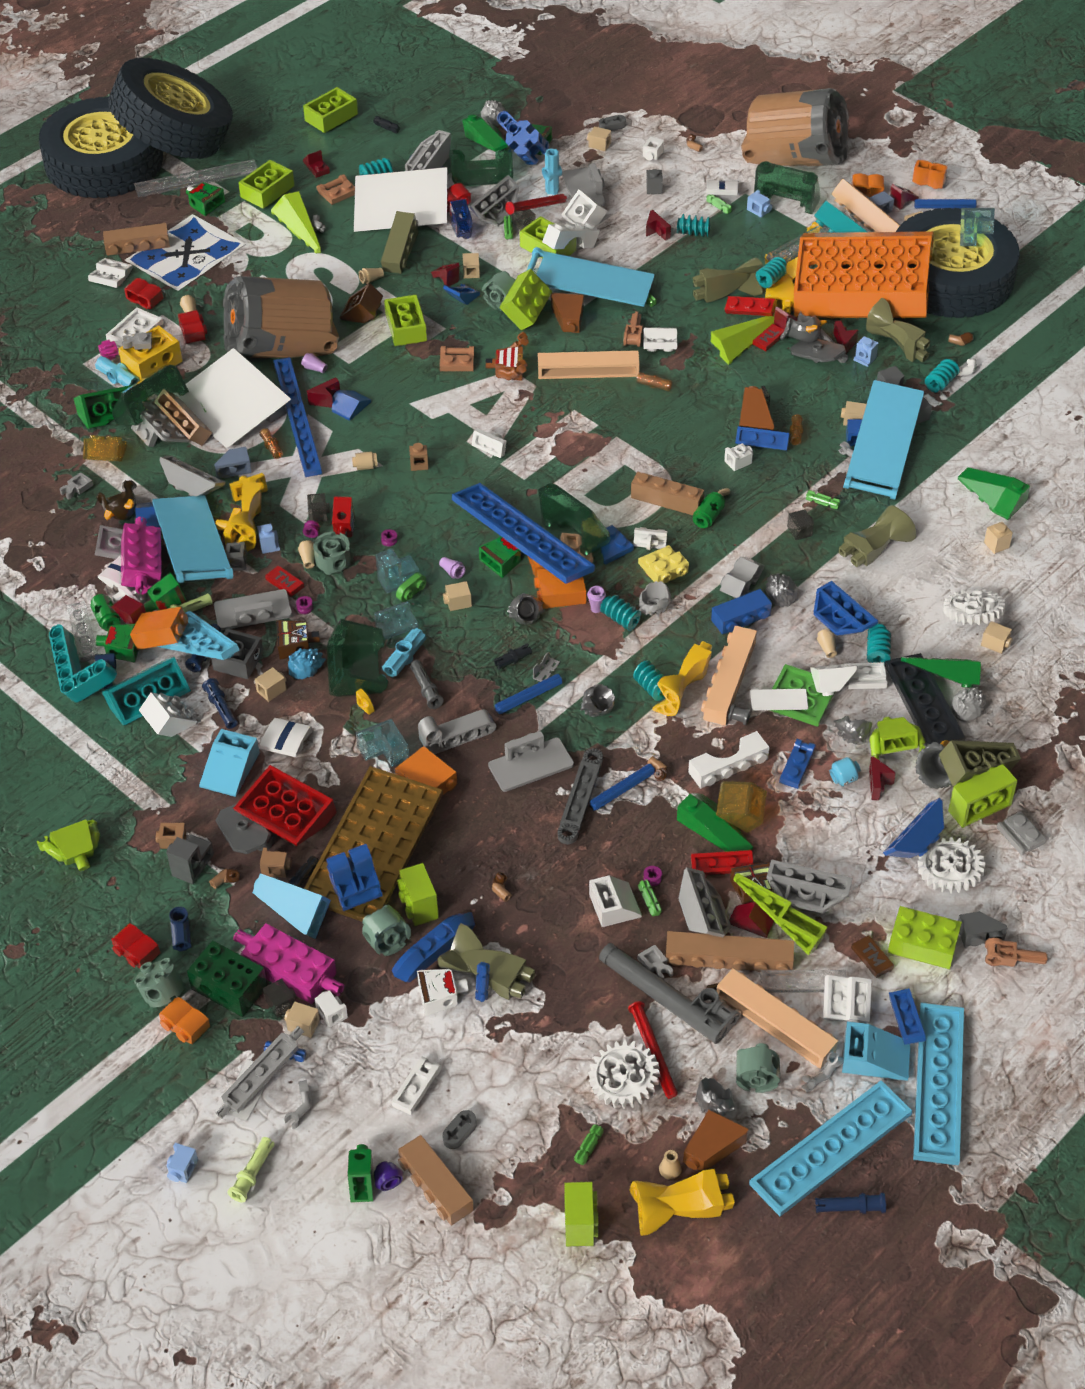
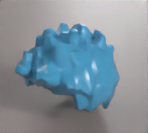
M300 648L298 651H295L289 656V675L295 679L313 677L317 673V669L326 661L325 658H322L323 653H318V649Z

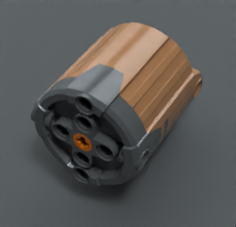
M832 88L758 95L752 101L748 111L747 134L741 145L743 158L747 163L779 166L840 165L843 160H846L848 151L849 115L844 97Z
M236 276L228 283L223 300V338L226 351L229 352L234 348L244 358H296L304 356L306 353H313L315 356L333 354L337 349L339 335L332 320L331 297L327 287L321 281Z

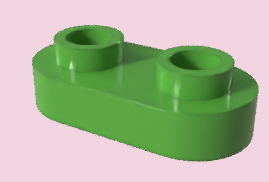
M419 572L415 573L399 586L396 597L402 602L411 600L417 592L425 588L426 577Z

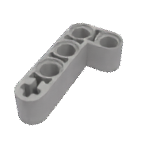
M484 709L437 725L435 719L431 716L423 718L418 724L419 739L423 746L433 754L484 737L496 729L495 722L489 712Z

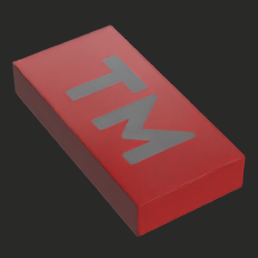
M771 324L753 340V345L767 351L781 339L780 336L783 334L784 329Z
M280 566L275 567L265 575V579L280 590L285 589L290 597L304 588L302 581Z

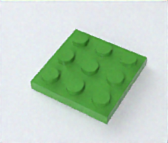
M785 664L772 689H806L808 710L770 711L818 727L834 695L823 696L822 693L817 692L811 672Z

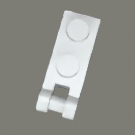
M421 1056L391 1101L392 1106L411 1115L435 1077L439 1075L442 1066L438 1063L432 1064L428 1062L427 1058Z

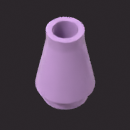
M306 353L301 362L304 368L325 373L328 366L313 353Z
M443 557L440 560L439 565L451 578L459 579L465 574V567L462 562Z
M593 586L589 589L587 596L591 611L599 613L601 612L600 606L605 599L606 593L602 587Z

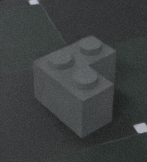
M191 834L187 840L177 837L173 844L171 843L166 851L172 876L191 884L195 883L214 855L212 842Z

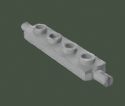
M299 1026L290 1035L281 1033L221 1096L224 1104L215 1112L218 1117L223 1119L230 1110L239 1113L299 1049L296 1040L304 1033Z

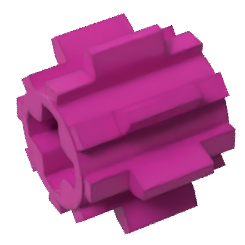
M109 339L102 341V344L98 345L100 355L113 360L116 358L115 356L119 355L115 341L110 342Z

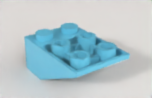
M221 729L213 742L199 786L236 797L260 753L257 738Z
M847 1021L842 1073L908 1081L910 1044L904 1045L901 1037L870 1024Z

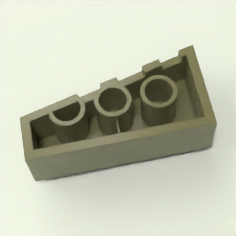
M396 211L381 259L384 272L401 274L406 267L407 259L418 236V220H416L415 213Z
M951 740L939 754L953 787L959 782H965L974 775H980L987 772L990 768L1002 764L1010 771L1021 760L1015 744L1006 742Z

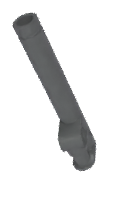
M612 943L607 944L599 955L601 962L608 965L612 970L714 1044L719 1043L741 1016V1010H734L729 1007L726 1001L719 997L718 992L712 988L702 990L693 1001ZM706 1000H713L714 1002H713V1003H706L705 1001H706Z

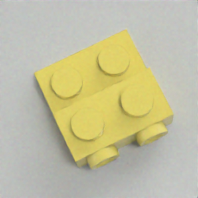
M670 545L638 558V564L653 582L662 581L667 583L688 573L689 562L680 552H675Z

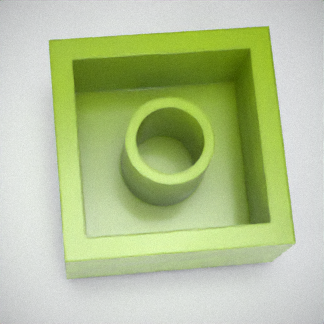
M421 863L399 870L400 879L397 880L400 889L399 897L402 903H406L405 911L408 919H412L415 926L438 919L437 895L424 864Z
M592 1182L564 1183L566 1247L594 1246V1237H598L597 1191H593Z

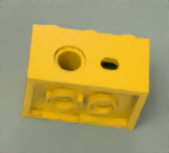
M159 325L146 332L152 333V349L135 350L134 346L128 349H124L123 346L118 348L121 363L127 367L130 373L140 379V383L143 384L182 362L179 341Z

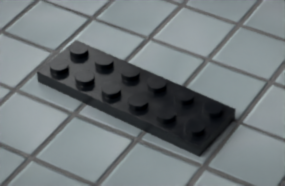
M921 653L905 656L924 658ZM901 658L887 660L885 667L914 724L921 729L926 742L925 746L932 744V742L940 744L944 740L949 742L951 740L965 741V736L932 673L901 661Z

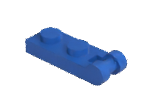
M796 739L794 748L780 776L779 783L796 789L799 788L814 754L816 744L811 742L807 744L801 739Z

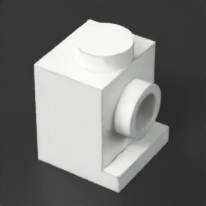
M650 137L643 146V157L647 160H657L664 153V140Z
M742 443L731 449L729 447L725 448V462L734 471L752 464L753 450L750 446L746 447Z
M330 990L322 992L315 998L316 1008L329 1028L348 1018L346 1005L342 1004L338 996L334 997Z

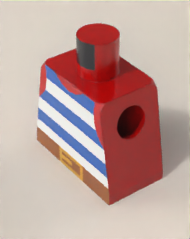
M334 497L333 531L338 535L342 533L346 537H352L355 520L352 497Z

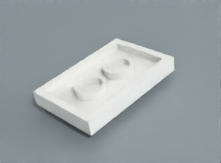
M135 308L106 334V339L115 341L117 345L123 346L124 335L134 337L135 333H146L158 325L161 326L163 318L140 308Z

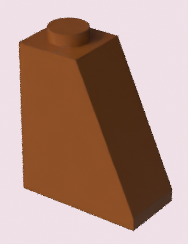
M551 293V308L562 331L579 333L584 309V295Z
M756 386L745 387L739 427L774 431V424L762 389Z
M708 1110L684 1150L683 1163L693 1170L703 1171L709 1169L746 1144L749 1129Z

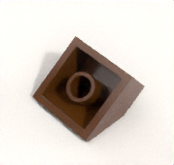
M368 283L349 297L339 318L358 323L373 320L377 315V309L382 304L383 295Z

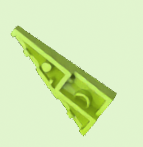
M299 191L284 194L271 209L272 215H276L278 220L284 222L294 235L300 240L303 239L308 247L313 248L314 253H321L319 242Z
M774 314L773 316H765L711 331V343L720 350V357L730 365L734 358L741 356L746 348L749 349L753 345V340L771 324H774Z
M736 873L733 880L806 954H812L824 938L827 927L792 908V902Z

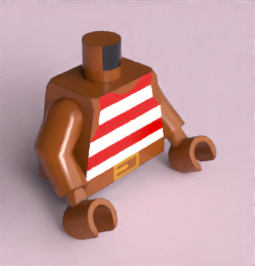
M521 332L517 337L519 341H515L510 347L497 349L496 358H486V368H495L497 378H503L508 381H522L523 373L526 372V367L528 366L525 360H523V347L521 346L529 343L526 333Z

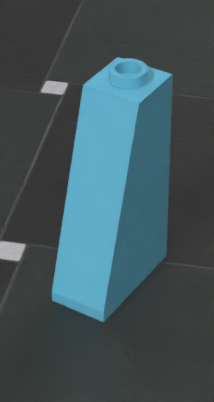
M261 873L254 883V890L252 892L300 932L316 939L331 901L322 895Z

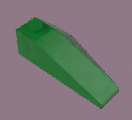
M469 115L466 119L462 120L465 137L494 152L508 147L499 129L476 115Z
M140 383L82 394L75 397L74 402L78 416L87 429L108 424L131 410L132 408L129 406L131 401L137 402L140 400L144 402L147 400L144 384Z
M969 467L958 476V480L968 490L975 492L981 502L987 503L993 513L1006 520H1009L1027 502L1030 485L1014 477Z
M901 657V661L959 683L961 687L973 688V684L980 685V661L952 658Z
M690 793L678 805L677 821L725 852L753 850L751 843L720 806L701 793Z

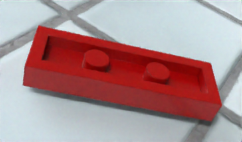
M728 296L725 312L726 314L773 316L776 300L771 298Z
M752 850L691 854L692 869L703 871L705 875L731 874V868L753 865Z

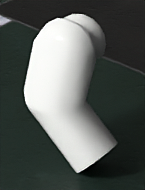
M968 359L967 365L960 368V373L957 376L971 375L977 368L976 359Z

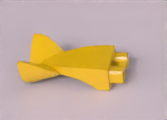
M765 254V264L773 259L769 254ZM798 257L786 263L785 276L767 288L765 298L776 300L775 308L779 307L788 313L794 310L793 280L796 277Z
M248 478L247 482H243L242 512L234 515L230 522V525L241 534L236 542H245L247 552L254 549L256 545V529L253 518L261 512L262 506L261 483H259L258 478Z
M704 641L700 645L694 644L685 657L679 674L664 676L659 680L657 685L666 699L656 704L652 710L666 716H675L678 713L685 688L695 681L702 680L707 674L712 653L711 644Z
M715 1169L703 1170L670 1186L633 1181L629 1190L634 1200L638 1203L640 1235L643 1236L655 1232L673 1215L690 1218H712L721 1216L724 1210L732 1209L734 1206L733 1194H721L720 1191L729 1187L727 1174H716Z

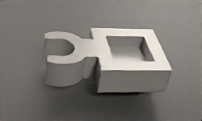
M135 333L134 337L124 335L123 348L128 349L134 346L135 350L152 349V333Z
M80 472L68 480V485L62 486L60 492L61 495L66 493L67 499H71L76 492L81 494L92 487L93 482Z
M656 945L638 954L640 963L651 972L655 971L661 979L664 980L662 973H667L670 977L673 976V969L666 965L667 958Z

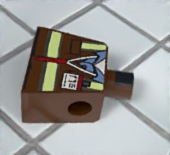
M278 620L277 640L279 658H289L290 655L300 648L309 649V643L320 642L319 631L308 632L307 622Z
M769 862L731 868L730 881L742 904L755 901L733 880L736 873H739L772 891V886L767 880Z

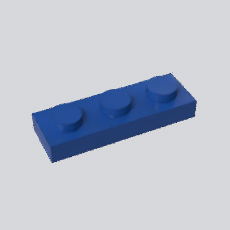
M738 426L735 444L743 443L748 446L787 451L790 433Z
M910 989L889 992V1000L904 1045L926 1041Z

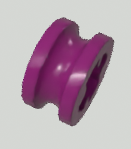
M312 520L306 521L302 530L303 534L309 538L317 537L320 525Z
M388 529L381 533V542L384 546H393L397 543L396 531Z
M302 596L296 600L297 611L300 614H309L313 611V602L310 597Z
M656 866L647 867L644 870L643 880H648L651 887L658 886L662 881L661 869ZM652 874L656 875V878L654 876L653 878H650L649 875L652 876Z

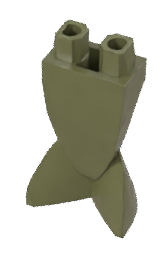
M752 258L735 270L702 269L700 270V275L693 277L694 286L700 287V289L693 291V296L696 300L704 299L708 303L723 298L736 289L754 296L763 295L762 287L756 279V272L763 267V263L758 258Z
M881 298L868 314L867 332L892 338L901 347L906 359L914 362L916 359L924 362L929 357V352L926 349L930 346V340L925 338V331L909 323L893 320L889 303L884 298Z
M894 505L888 506L873 527L858 532H850L846 535L844 543L839 547V554L843 557H847L849 554L853 555L851 562L855 567H859L862 564L868 566L884 551L891 539L901 542L913 541L916 538L915 525L912 519Z
M460 923L450 951L443 953L438 958V965L441 969L470 972L476 976L479 974L477 973V965L481 962L489 963V986L499 996L508 1000L511 996L522 998L526 991V985L521 984L520 981L524 980L531 983L535 977V970L526 966V959L502 951L484 950L474 932L462 923Z

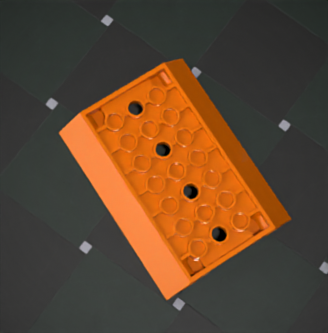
M934 231L803 233L800 237L794 286V317L798 318L800 311H802V314L805 316H816L817 318H867L872 307L881 298H884L889 303L893 318H926L929 295L930 261H932ZM845 264L851 265L848 269L842 268ZM877 264L884 265L880 269L875 268ZM910 264L917 265L915 268L908 267ZM811 265H818L815 269L809 268Z

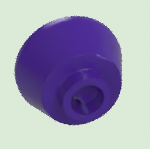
M383 1161L376 1166L374 1171L375 1187L381 1191L395 1188L403 1179V1171L392 1162Z

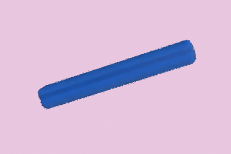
M915 199L914 201L916 209H975L977 205L975 199Z
M555 674L496 703L495 710L498 714H502L562 684V678L559 674Z
M651 764L645 765L591 799L590 807L593 810H598L653 775L655 768Z

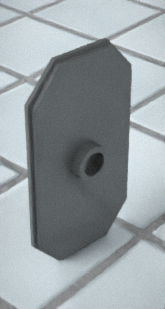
M820 339L809 343L799 341L790 348L792 355L811 359L815 363L834 361L846 353L844 345Z
M236 804L220 811L215 821L233 851L248 854L267 845L271 837L269 831L233 809Z

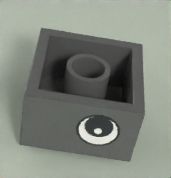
M226 629L223 635L238 645L239 651L234 653L231 658L225 660L211 658L213 670L249 679L264 653L261 637Z

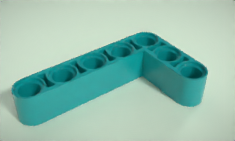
M61 624L54 625L51 628L49 638L60 690L73 702H80L115 680L117 671L103 659L81 670L74 635Z

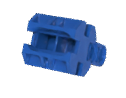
M502 111L498 114V123L508 132L506 134V144L527 165H536L539 160L535 155L539 151L545 155L546 150L549 149V142L528 120L517 122L507 111Z
M367 844L348 850L349 857H346L345 852L326 859L329 877L343 911L383 896Z

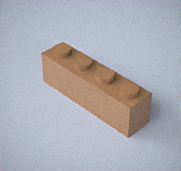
M166 223L103 231L107 256L170 247Z
M163 389L155 399L154 403L189 440L203 446L212 432L177 395Z
M637 472L631 482L632 499L693 515L704 499L703 489L642 472Z
M421 1135L398 1149L399 1165L404 1171H409L415 1186H420L423 1189L426 1200L430 1204L434 1203L437 1207V1213L443 1221L447 1220L452 1226L474 1211L472 1198Z

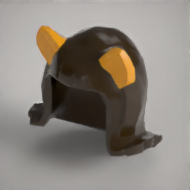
M125 480L122 482L123 492L105 498L103 493H98L96 496L97 501L102 503L106 520L113 517L123 521L133 515L136 507V498L133 490L137 487L134 481Z

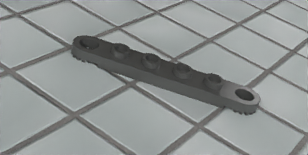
M597 748L586 750L580 763L558 828V840L563 844H572L578 838L603 763V754ZM590 756H596V757H598V759L595 760V761H594V760L592 761V760H590V759H588V758H589ZM567 831L573 833L570 837L562 834Z

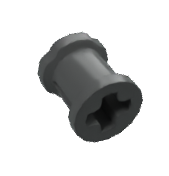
M733 703L727 719L730 721L732 719L743 722V725H747L751 709L739 708Z

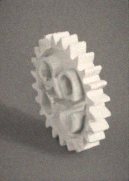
M978 588L975 591L968 589L966 592L961 590V593L954 592V595H949V598H945L944 614H946V617H950V620L956 619V623L962 621L963 624L968 622L970 625L974 623L980 625L981 622L988 624V621L994 622L995 618L1000 619V616H1003L1005 612V600L1002 599V596H998V593L993 594V591L986 592V589L979 591Z
M943 837L942 842L936 841L934 845L930 844L928 846L929 850L919 857L918 873L922 875V880H927V886L934 884V890L941 887V892L949 889L950 894L953 893V889H956L958 893H961V888L969 891V885L976 887V882H981V877L984 876V856H981V850H975L976 845L969 847L968 840L961 843V838L954 841L950 837L949 841H946ZM937 858H940V872L937 871ZM963 859H965V860H966V863H965L966 872H963V873H962V866H963V862H962V861H963Z
M624 1040L623 1045L619 1046L616 1041L614 1048L607 1045V1052L599 1051L601 1057L594 1056L596 1064H590L591 1071L588 1072L589 1082L593 1093L597 1094L599 1100L604 1099L606 1105L612 1101L614 1108L619 1103H621L623 1109H625L627 1103H630L633 1108L635 1101L643 1104L642 1097L650 1099L648 1092L655 1093L654 1085H659V1064L656 1062L655 1055H651L649 1048L644 1050L643 1044L636 1047L635 1041H633L628 1046L626 1040ZM634 1060L637 1061L640 1076L642 1079L640 1082L637 1083L634 1082L638 1079L634 1063L629 1064L630 1061ZM611 1066H615V1068L611 1069L615 1085H620L618 1088H612L607 1069Z

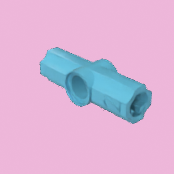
M550 148L545 153V167L542 168V174L545 179V192L552 195L558 194L559 177L562 176V168L559 165V151Z
M103 356L97 359L95 363L96 369L107 375V378L113 384L120 383L123 386L140 383V379L130 373L123 363L116 364Z
M412 629L404 640L396 643V650L382 666L383 671L392 678L397 676L405 665L413 661V655L426 640V635L421 629Z

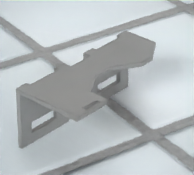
M549 652L546 653L542 662L534 666L533 679L541 682L545 675L547 676L545 679L551 676L549 672L554 671L560 661L550 658Z

